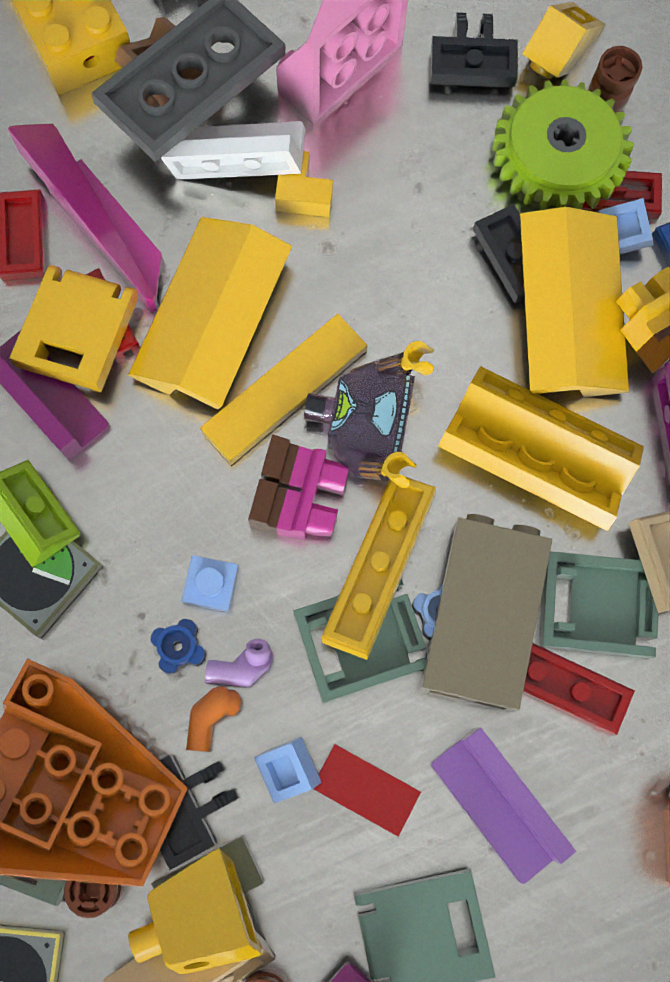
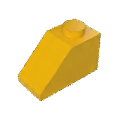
M573 2L551 5L522 54L532 60L530 67L538 74L552 79L553 75L557 78L571 71L602 32L606 24Z

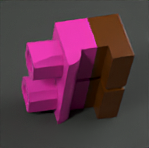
M272 434L261 472L262 479H259L248 517L250 528L305 540L307 533L316 536L332 537L338 509L315 504L319 489L343 495L349 468L326 459V450H311L291 444L290 439Z

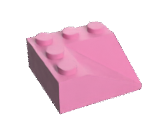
M323 0L308 40L296 51H288L276 67L278 93L314 125L403 45L408 0Z

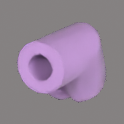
M263 639L250 640L246 644L247 648L233 662L208 660L205 683L236 687L251 686L270 668L273 653L269 643Z

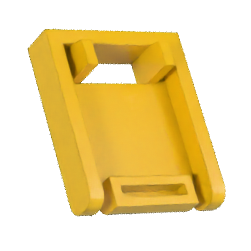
M49 265L9 359L17 368L102 392L138 299L137 289L126 287L121 299H118L122 289L117 283L71 270H66L62 277L60 267ZM44 344L83 355L78 369L46 360L49 352Z

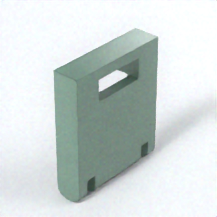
M550 551L541 599L539 646L547 649L637 658H656L655 647L636 645V639L652 640L658 638V611L648 581H638V574H645L641 560ZM556 579L571 581L568 623L554 622Z
M402 577L397 587V590L404 586ZM408 593L392 599L368 660L335 648L342 670L324 676L310 632L326 627L339 596L293 610L323 704L425 669L427 658L418 659L410 663L408 657L410 654L426 649Z
M471 868L354 894L356 906L375 903L376 911L358 914L372 980L390 977L391 982H476L495 978L494 966ZM467 900L478 947L461 949L458 952L448 904Z

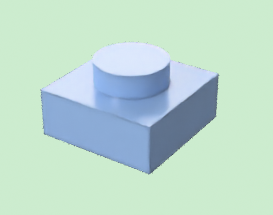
M643 198L599 210V213L617 216L620 254L654 245Z
M192 555L181 602L187 605L230 613L239 565Z
M302 737L264 751L254 757L274 803L312 790L322 783Z

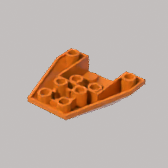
M27 658L3 702L4 713L0 719V875L143 887L188 788L73 679Z

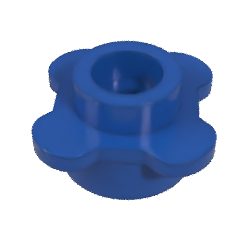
M182 619L178 625H172L165 629L159 627L152 632L151 643L157 647V652L160 656L158 665L163 672L171 674L176 672L179 666L188 663L197 665L203 661L205 650L197 643L195 636L197 626L192 620ZM179 641L182 643V648L176 651L173 645Z

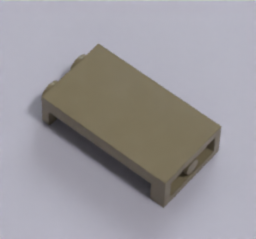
M467 514L466 519L458 517L453 526L452 544L425 669L421 674L418 690L504 711H519L553 539L540 536L541 531L535 527L513 525L512 529L495 526V520L479 514Z

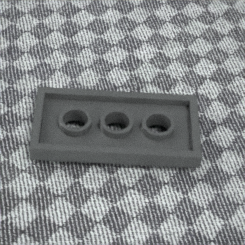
M208 0L92 92L93 101L103 113L156 162L284 57L286 44L238 0ZM217 42H229L234 46L233 50L228 53L215 52L211 47ZM185 68H197L202 72L198 78L193 80H186L178 75ZM153 94L165 95L169 98V101L160 107H152L145 102Z

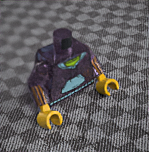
M414 341L406 347L404 352L380 358L352 369L349 374L340 375L335 397L308 393L304 420L330 425L327 447L333 450L335 458L348 467L356 477L381 481L390 479L401 488H407L410 485V481L405 476L399 474L404 467L411 466L416 468L417 466L413 460L402 452L415 376L409 374H411L412 369L421 375H429L433 372L434 366L427 361L419 362L424 354L434 351L426 343Z

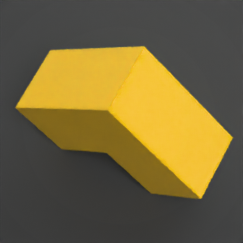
M303 151L301 174L278 175L275 194L276 211L330 218L333 180L308 177L309 152Z

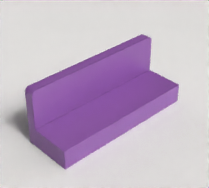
M481 727L471 730L432 761V769L521 884L527 883L552 861L562 864L577 852Z

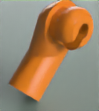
M224 686L215 687L192 706L186 750L210 752L213 724L224 715H236L241 707V697L237 691L227 690Z

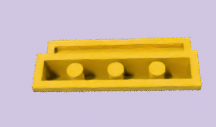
M570 207L520 213L530 391L532 394L580 390L583 397L629 393L626 338L620 331L625 326L624 312L616 303L623 294L617 216Z
M201 217L128 376L167 395H170L177 389L211 407L221 408L292 245L253 224Z
M482 366L479 367L438 447L606 531L610 529L617 518L622 494L640 467L644 449L643 445L539 394H532L529 389Z

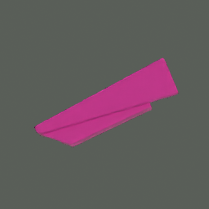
M53 123L10 126L8 131L19 153L46 184L50 194L129 287L137 289L138 298L151 314L157 311L159 278L162 275L164 263L162 253L82 159L76 162Z

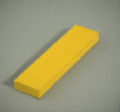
M337 313L201 426V432L228 463L232 465L306 403L308 394L315 395L363 355L367 351L368 345Z
M408 477L406 478L410 481V485L407 488H401L389 479L321 636L322 643L368 660L436 495V487Z

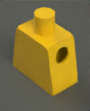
M220 848L210 852L151 890L147 900L153 922L128 933L129 945L138 963L162 954L166 967L178 974H189L263 955L234 861Z

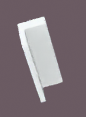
M301 121L197 127L163 155L161 159L176 179L301 174L305 127Z

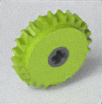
M563 79L560 86L553 87L552 83L548 80L545 81L543 89L540 91L533 85L529 86L526 98L516 94L512 106L506 105L501 119L497 121L492 150L496 152L493 162L494 166L502 167L500 180L508 181L511 179L513 182L509 192L513 195L521 191L525 194L523 203L528 205L532 200L540 203L539 210H546L548 205L555 206V208L571 206L572 208L582 209L584 201L592 209L595 208L601 197L608 200L614 188L621 185L626 175L625 173L632 162V158L629 156L634 148V143L627 141L632 128L630 126H621L625 118L624 111L615 113L612 110L615 103L613 99L604 101L600 98L601 90L598 88L593 92L585 90V83L583 82L574 87L569 86L568 81Z

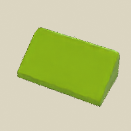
M29 459L0 471V522L32 567L42 563L80 536V531Z

